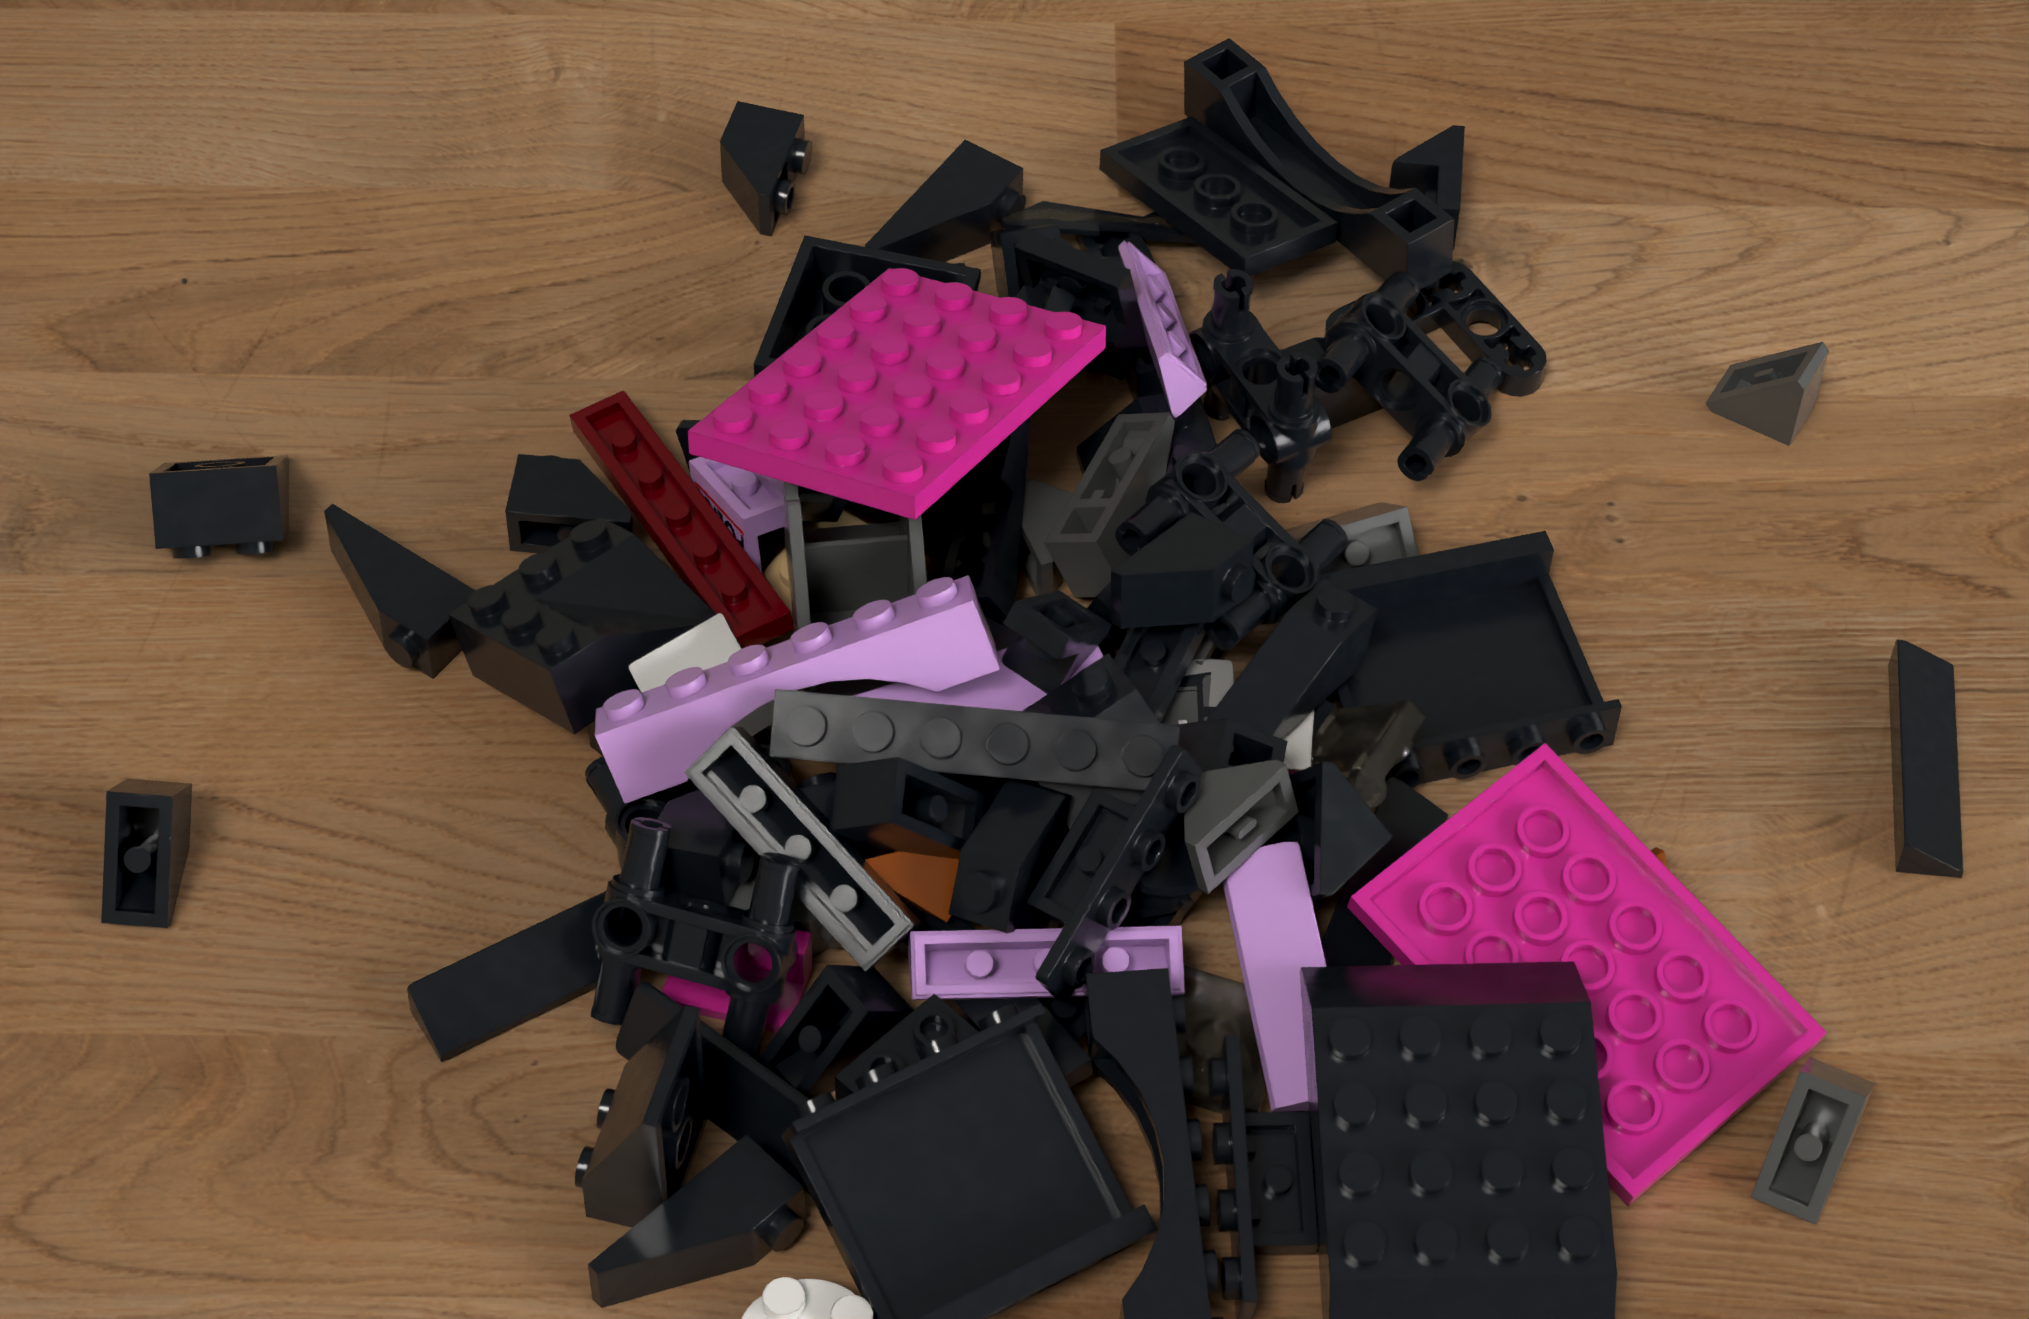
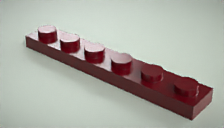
M624 390L569 415L573 432L672 568L681 580L716 614L720 613L724 616L741 649L752 645H762L794 629L790 610Z

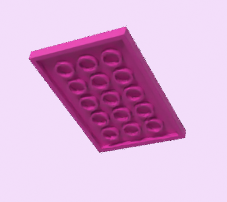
M889 268L689 429V454L916 520L1106 348V326L1082 320L1075 313L1052 312L1027 305L1025 301L1019 298H999L973 291L966 284L943 283L918 276L915 271L910 269Z
M1546 743L1353 894L1347 906L1401 965L1574 961L1591 1002L1608 1185L1627 1206L1633 1203L1815 1048L1827 1033Z

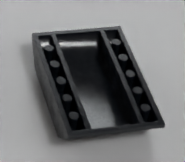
M1574 961L1301 967L1300 984L1323 1319H1615L1617 1267L1590 999Z

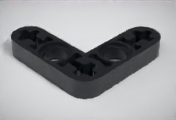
M1452 261L1451 273L1420 289L1419 296L1408 309L1415 314L1411 320L1425 334L1441 328L1472 363L1481 357L1495 361L1501 367L1504 375L1503 381L1497 389L1504 394L1523 397L1533 394L1540 388L1547 362L1545 351L1469 268ZM1355 301L1336 309L1329 315L1326 320L1324 337H1326L1328 328L1342 317ZM1477 321H1485L1494 325L1498 331L1488 336L1479 335L1472 332L1468 325ZM1508 361H1509L1513 366L1509 367V366H1508Z

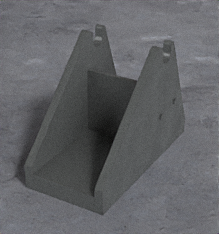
M784 482L785 548L795 632L812 623L824 622L827 625H831L851 618L856 610L873 601L888 600L892 603L915 595L916 591L927 583L921 515L916 520L899 515L898 522L803 530L798 485ZM874 679L832 681L803 688L801 691L852 696L894 682Z

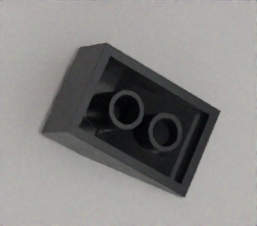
M685 1005L625 1064L616 1090L611 1088L605 1090L597 1114V1128L601 1129L595 1147L585 1146L583 1148L575 1173V1186L583 1188L586 1217L633 1228L685 1185L708 1120L699 1008Z

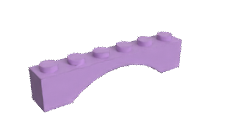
M969 575L956 580L950 577H942L925 583L916 591L915 595L892 603L888 600L870 602L856 610L853 617L827 625L824 622H817L806 625L794 632L789 640L767 648L763 645L745 647L732 654L728 662L709 669L702 670L700 667H691L681 670L669 677L664 685L642 693L636 689L617 693L606 700L603 707L596 709L595 738L625 804L687 782L689 777L684 772L730 727L758 707L775 699V689L795 691L832 681L874 679L907 683L939 692L1000 670L996 644Z

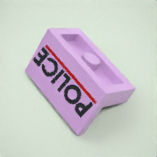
M703 457L689 460L691 480L762 573L757 536L784 527V481Z

